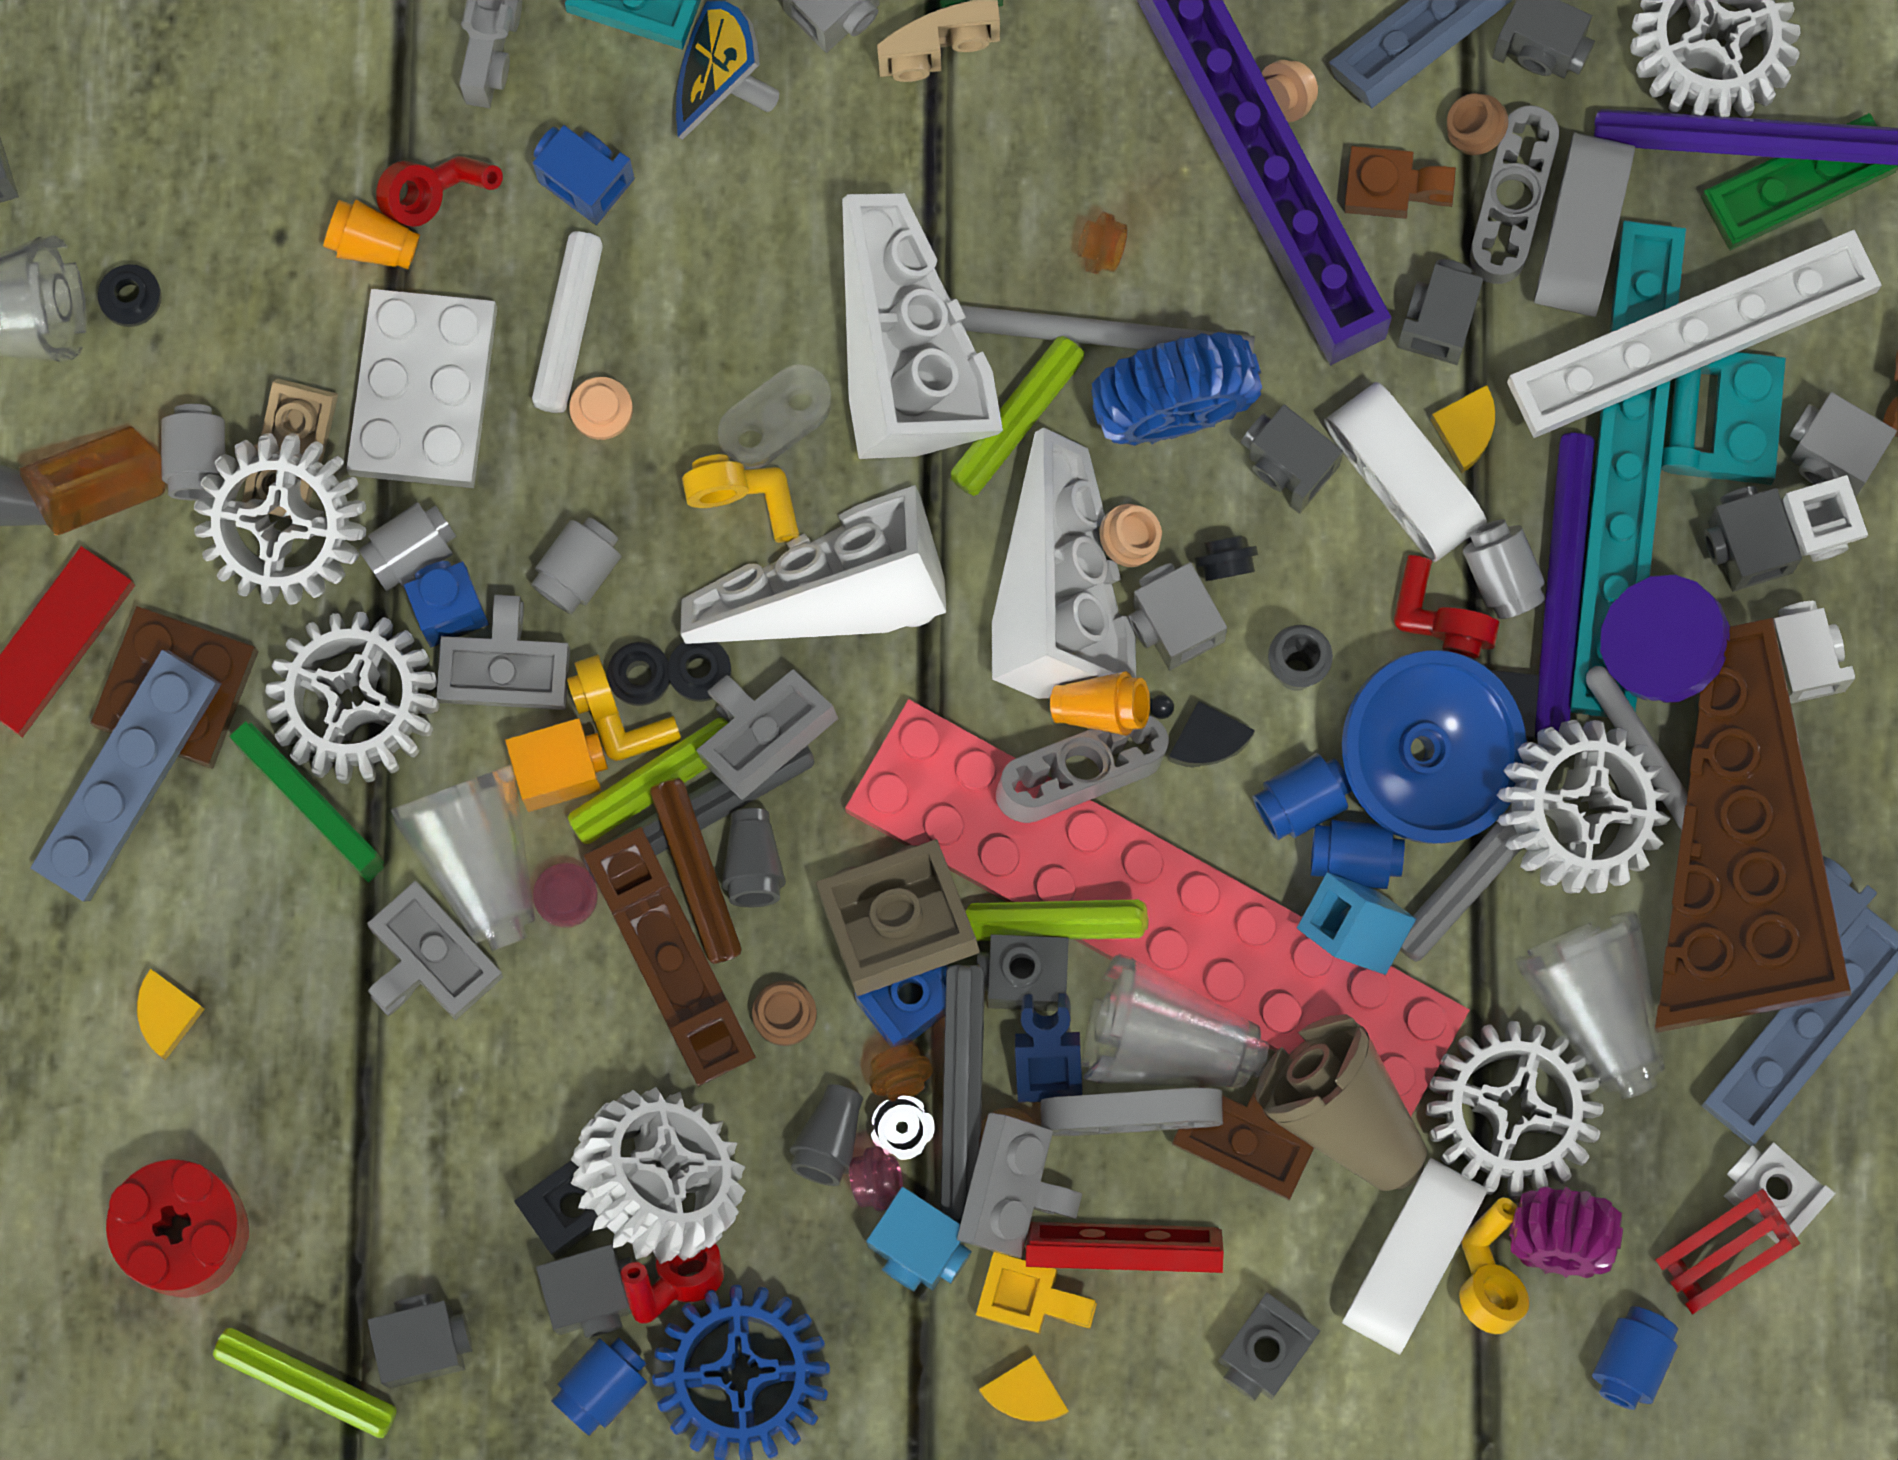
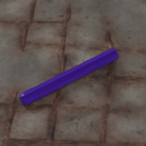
M1613 109L1598 110L1595 116L1594 137L1634 145L1635 148L1898 165V128Z
M1565 433L1560 438L1539 665L1540 677L1535 738H1537L1538 732L1545 728L1553 727L1559 732L1561 723L1570 721L1594 453L1593 437L1582 433Z

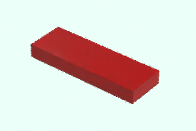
M80 546L0 654V723L22 738L136 586L132 580L82 546Z
M1030 1222L1026 1238V1267L1223 1273L1224 1247L1222 1229H1219V1227Z

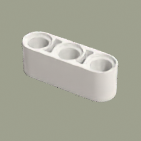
M1374 382L1324 419L1329 434L1337 446L1343 450V454L1416 546L1433 562L1438 561L1468 539L1473 530L1487 524L1482 509L1471 493L1396 399L1380 383Z
M1430 1157L1349 1307L1342 1324L1400 1355L1488 1190L1481 1184L1461 1176L1459 1172Z

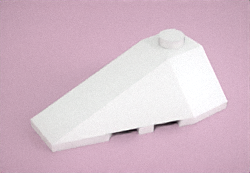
M905 193L847 194L842 199L848 394L858 458L916 457L998 435L1003 431L993 371L983 351L978 354L976 353L961 323L966 316L958 300H950L935 270L937 258Z
M1046 428L1035 431L992 619V680L1037 699H1050L1055 685H1066L1124 671L1129 672L1132 678H1136L1135 633L1129 616L1120 617L1112 585L1121 580L1118 565L1113 560H1106L1101 545L1098 527H1100L1105 513L1089 450Z
M916 485L856 505L839 514L838 517L842 526L810 542L805 533L787 542L789 550L777 561L764 568L758 564H746L681 600V636L685 644L887 633L905 626H921L932 620L935 616L946 613L945 578Z

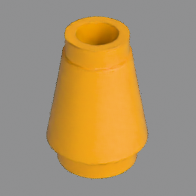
M355 199L353 204L338 200L323 247L336 251V258L393 267L399 266L409 270L420 234L410 231L409 228Z
M1127 671L1068 683L1066 685H1055L1050 697V711L1055 723H1067L1068 725L1127 736L1133 729H1143L1148 722L1150 713L1149 689L1143 678H1132L1131 674Z

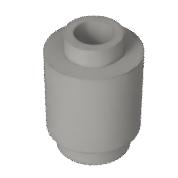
M183 404L176 406L173 415L166 416L161 420L162 481L168 484V495L175 499L197 501L200 498H215L205 491L203 486H201V481L208 474L221 476L215 461L225 454V420L220 416L213 415L212 408L207 405Z
M417 502L370 533L368 537L371 541L358 550L384 589L388 591L399 583L404 588V584L416 580L415 573L452 556L453 553L447 543L457 536L436 506L424 512Z
M590 517L586 519L583 525L570 520L535 567L539 574L531 583V586L558 608L572 615L579 604L585 606L588 604L622 556L613 548L619 540L618 537Z
M1500 519L1484 524L1470 533L1472 542L1464 547L1463 553L1486 607H1493L1499 619H1506L1525 613L1545 600L1540 588L1544 585L1545 581L1522 526H1508L1505 519Z

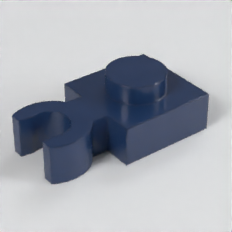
M1066 993L1058 994V1010L1051 1016L1039 1015L1034 1010L1032 994H1026L1022 999L1021 1023L1026 1033L1015 1034L1018 1102H1041L1042 1099L1083 1095L1080 1032H1066L1071 1021V1003Z

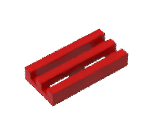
M1763 1188L1657 1258L1656 1262L1662 1271L1666 1268L1669 1270L1674 1278L1670 1283L1677 1293L1681 1290L1684 1292L1689 1300L1685 1305L1693 1315L1801 1243ZM1758 1208L1765 1218L1764 1220L1688 1269L1682 1260L1683 1257ZM1773 1230L1780 1240L1778 1243L1707 1290H1702L1696 1280Z

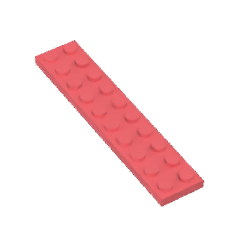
M908 699L845 807L847 814L905 846L921 845L937 839L951 872L1005 902L1135 899L1145 902L1149 925L1142 937L1073 940L1274 1052L1283 1047L1290 1054L1305 1041L1298 1033L1303 1028L1328 1016L1347 1014L1366 1029L1410 1116H1412L1437 1071L1441 1059L1447 1053L1470 1009L1392 966L1387 974L1384 975L1335 958L1297 929L1302 916L1092 800L1036 822L1023 823L1009 818L1001 811L997 804L996 789L1004 768L1016 758ZM1047 776L1045 782L1052 780V778ZM1018 781L1015 791L1017 793L1027 791L1034 799L1037 797L1042 784L1033 788H1027L1022 781Z

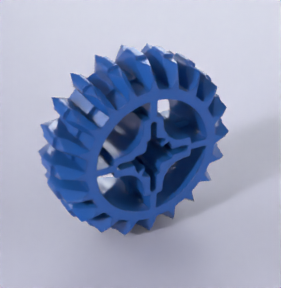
M1217 332L1212 335L1200 333L1190 338L1180 337L1172 342L1158 343L1157 346L1147 350H1137L1135 355L1119 359L1115 366L1105 368L1092 383L1091 392L1094 403L1092 407L1097 424L1101 425L1105 438L1122 445L1136 446L1144 442L1154 444L1161 440L1174 439L1179 436L1196 433L1208 427H1215V424L1223 420L1233 419L1238 412L1246 411L1261 396L1260 390L1263 388L1259 376L1261 370L1256 354H1252L1249 341L1244 340L1241 335Z
M732 1285L729 1293L731 1306L721 1307L719 1297L714 1290H710L705 1294V1301L711 1310L707 1315L701 1318L697 1309L690 1303H687L682 1308L685 1317L693 1324L687 1332L673 1323H669L666 1326V1334L680 1342L677 1351L666 1347L656 1348L655 1357L664 1363L673 1364L672 1372L654 1374L652 1376L653 1384L656 1387L662 1388L673 1386L675 1391L674 1394L657 1402L658 1408L664 1413L681 1407L684 1413L673 1421L670 1429L674 1434L680 1435L694 1424L698 1430L691 1439L690 1448L696 1452H700L705 1448L710 1437L717 1439L714 1449L715 1460L727 1459L731 1443L739 1444L740 1460H753L752 1443L761 1441L764 1452L769 1459H773L779 1455L778 1447L772 1439L773 1436L782 1431L787 1441L796 1446L801 1442V1437L790 1425L796 1417H799L806 1424L814 1426L818 1421V1416L803 1405L806 1398L815 1401H826L828 1397L826 1389L810 1385V1377H823L830 1374L829 1363L823 1361L809 1362L808 1355L817 1353L825 1347L824 1340L821 1336H817L803 1342L801 1341L799 1336L808 1330L812 1324V1319L808 1314L798 1316L791 1324H788L785 1319L793 1306L792 1300L788 1297L780 1299L773 1312L766 1309L769 1300L767 1288L758 1287L754 1293L753 1304L744 1305L742 1287L740 1285ZM748 1322L765 1325L780 1334L789 1344L795 1361L779 1362L778 1359H762L755 1355L751 1346ZM729 1324L728 1345L723 1357L714 1363L689 1368L693 1353L700 1342L713 1330ZM740 1341L743 1355L745 1358H750L748 1361L750 1368L758 1364L761 1372L775 1371L774 1373L759 1374V1377L748 1380L747 1390L744 1391V1408H742L741 1395L738 1391H733L736 1386L733 1381L725 1385L722 1377H709L724 1375L726 1371L735 1369L736 1359L739 1358L738 1343ZM785 1381H795L793 1391L784 1407L768 1421L755 1426V1403L759 1393L768 1386L782 1384ZM705 1387V1389H718L726 1392L730 1396L735 1428L721 1426L702 1415L693 1402L689 1388Z

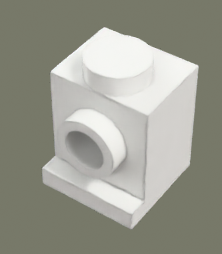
M1847 475L1786 493L1782 500L1801 556L1810 555L1813 562L1840 555L1849 549L1847 543L1868 536Z
M1815 601L1799 602L1781 608L1778 611L1779 617L1774 618L1773 621L1790 702L1796 703L1845 692L1855 680L1853 666L1839 667L1838 662L1845 659V651L1838 626L1836 624L1828 625L1824 608L1817 609Z
M1773 1142L1762 1153L1752 1145L1727 1173L1736 1183L1728 1190L1724 1197L1734 1206H1737L1763 1188L1768 1194L1766 1190L1767 1180L1770 1177H1779L1788 1186L1787 1197L1783 1200H1776L1769 1194L1768 1196L1793 1233L1798 1237L1836 1193L1828 1186L1820 1184ZM1758 1208L1746 1215L1755 1225L1765 1219ZM1773 1230L1767 1233L1774 1242L1778 1243L1780 1241Z

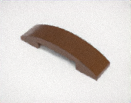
M642 827L583 855L697 1086L700 1087L756 1059Z

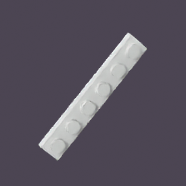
M1852 230L1509 376L1507 383L1533 438H1536L1875 294L1882 284L1855 230Z

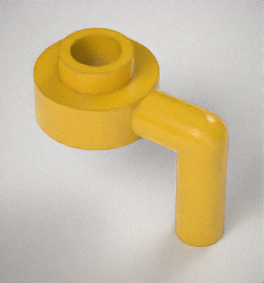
M715 454L695 460L692 463L693 469L683 475L682 482L689 506L694 508L718 507L740 500L748 494L764 493L775 542H789L799 537L788 481L782 469L768 467L744 470L743 464L730 461L727 455Z
M599 654L574 662L578 675L566 679L578 714L591 711L605 753L610 759L621 761L682 740L674 716L625 732Z
M1504 1197L1498 1199L1466 1231L1461 1241L1472 1274L1460 1288L1459 1299L1461 1307L1474 1325L1491 1334L1508 1332L1527 1314L1529 1309V1296L1524 1284L1509 1269L1496 1265L1489 1246L1513 1223L1515 1209L1518 1208L1512 1200Z

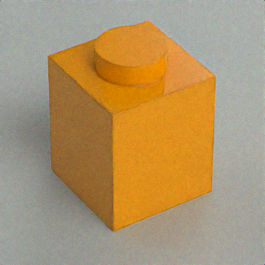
M579 718L505 739L521 798L528 812L602 791L597 773L608 770L600 738L598 733L586 736Z

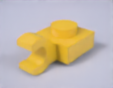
M993 1252L976 1316L1037 1334H1041L1045 1316L1091 1329L1097 1303L1089 1298L1053 1289L1058 1273L1057 1269L1026 1267L1025 1260Z

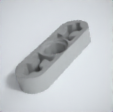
M1523 106L1514 110L1508 116L1506 134L1498 144L1469 254L1473 271L1477 276L1484 278L1483 280L1489 283L1503 284L1515 279L1521 273L1528 256L1559 139L1557 121L1551 113L1538 106ZM1526 125H1533L1538 128L1537 137L1546 142L1537 141L1535 143L1528 166L1516 163L1522 144V137L1513 133H1523ZM1503 160H1507V161H1509L1510 163H1509V164H1504V163H1503ZM1539 168L1541 172L1538 173L1534 169ZM1518 180L1528 186L1532 194V201L1522 209H1509L1500 203L1496 190L1505 181ZM1488 217H1492L1496 221L1490 222L1488 221ZM1500 223L1512 226L1507 243V252L1515 255L1516 258L1506 257L1502 265L1490 263L1491 253L1482 249V247H1493ZM1518 226H1525V230L1520 229Z
M1149 715L1148 722L1143 729H1133L1127 736L1090 729L1016 758L1009 762L1002 772L996 789L997 804L1001 811L1009 818L1018 822L1031 823L1154 774L1161 765L1169 743L1167 731L1157 719ZM1128 737H1131L1136 744L1147 743L1149 745L1147 753L1143 754L1138 747L1123 751ZM1120 753L1114 765L1113 755ZM1077 755L1088 757L1096 763L1099 775L1090 780L1076 778L1068 771L1065 761ZM1051 770L1052 780L1045 782ZM1018 781H1022L1027 788H1033L1042 784L1037 797L1033 799L1027 791L1017 793L1015 788Z
M1181 1088L1065 1096L1041 1100V1127L1052 1130V1136H1084L1205 1128L1223 1124L1222 1090L1213 1088Z

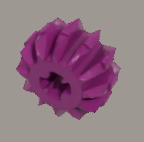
M1545 1186L1539 1188L1538 1191L1531 1190L1521 1195L1520 1202L1517 1205L1518 1208L1515 1209L1514 1221L1511 1224L1509 1235L1512 1238L1511 1252L1521 1259L1524 1265L1527 1267H1538L1542 1269L1544 1274H1561L1565 1278L1569 1275L1590 1278L1594 1274L1601 1275L1611 1271L1618 1249H1621L1623 1228L1621 1227L1622 1213L1613 1207L1612 1202L1606 1198L1593 1197L1589 1191L1577 1192L1570 1190L1568 1187H1565L1563 1190H1555Z

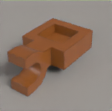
M1351 146L1345 213L1407 219L1409 201L1452 207L1456 167L1430 166L1420 170H1412L1414 152Z

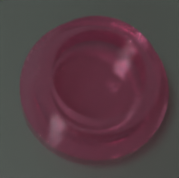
M561 863L549 867L539 876L534 886L533 900L539 915L546 922L560 928H571L582 924L592 915L597 905L598 891L593 878L585 869L575 864Z
M881 1146L868 1147L863 1155L852 1158L849 1175L856 1202L862 1208L873 1206L878 1212L886 1211L894 1200L895 1195L898 1194L903 1186L902 1173L898 1161L893 1156L888 1157Z

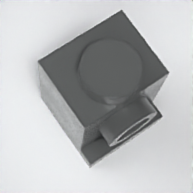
M1516 0L1498 36L1492 59L1504 63L1508 53L1518 57V62L1524 68L1541 76H1550L1553 73L1565 79L1568 71L1579 75L1595 43V40L1586 37L1593 15L1560 0Z
M1447 259L1437 260L1430 283L1417 280L1406 317L1416 319L1418 322L1405 319L1397 348L1458 365L1484 278L1472 275L1471 268L1462 263Z
M1285 404L1272 419L1263 413L1252 424L1241 440V444L1250 450L1249 459L1255 463L1252 467L1255 474L1276 491L1281 492L1285 487L1293 493L1290 507L1299 514L1337 471L1343 454L1342 449Z
M1266 1292L1218 1361L1229 1369L1223 1379L1253 1401L1257 1399L1260 1393L1272 1400L1320 1333V1330ZM1269 1338L1276 1342L1279 1348V1355L1274 1361L1263 1362L1256 1357L1254 1345L1258 1340Z

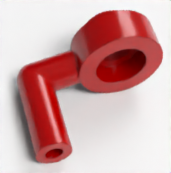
M464 156L454 157L432 169L418 163L400 161L392 164L382 173L376 188L377 204L380 211L392 220L407 226H421L429 222L437 214L442 203L444 190L460 182L488 190H495L503 181V173L498 166ZM406 182L408 192L406 197L400 201V190Z
M1408 555L1394 615L1395 626L1402 632L1434 636L1444 641L1443 651L1461 654L1468 658H1479L1481 649H1494L1500 625L1499 620L1483 613L1460 608L1442 607L1438 608L1437 611L1422 609L1432 560L1421 556Z
M716 1243L711 1248L706 1247L694 1257L687 1258L684 1261L677 1255L671 1261L660 1264L656 1258L659 1280L652 1286L647 1269L642 1263L632 1262L625 1265L621 1270V1279L632 1316L637 1322L642 1324L652 1322L674 1300L696 1302L705 1299V1294L710 1290L716 1292L724 1279V1266ZM691 1272H699L692 1276H686Z

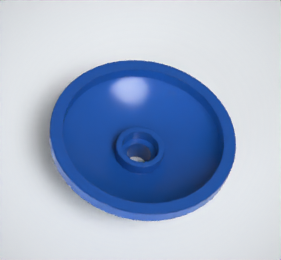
M1440 650L1422 651L1404 655L1388 662L1363 683L1346 715L1342 736V756L1347 779L1354 795L1364 810L1378 824L1393 834L1418 843L1443 844L1464 840L1482 832L1498 820L1499 816L1507 810L1511 803L1502 801L1497 794L1502 788L1515 787L1516 783L1503 770L1511 763L1524 764L1517 749L1523 743H1527L1524 723L1518 706L1509 690L1494 673L1477 661L1461 654ZM1416 738L1421 740L1425 746V755L1421 761L1416 760L1411 753V745Z

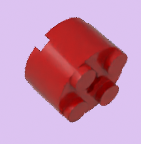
M169 1159L157 1161L138 1169L114 1190L109 1201L106 1235L115 1261L129 1277L155 1292L177 1298H189L213 1291L225 1283L231 1276L247 1246L249 1221L240 1197L224 1180L200 1164L186 1160ZM177 1215L187 1221H191L190 1226L182 1229L183 1241L179 1243L165 1235V1231L173 1226L172 1218Z

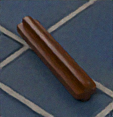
M672 778L657 783L651 787L650 794L707 958L712 964H719L734 959L741 954L742 948L685 784L680 778Z

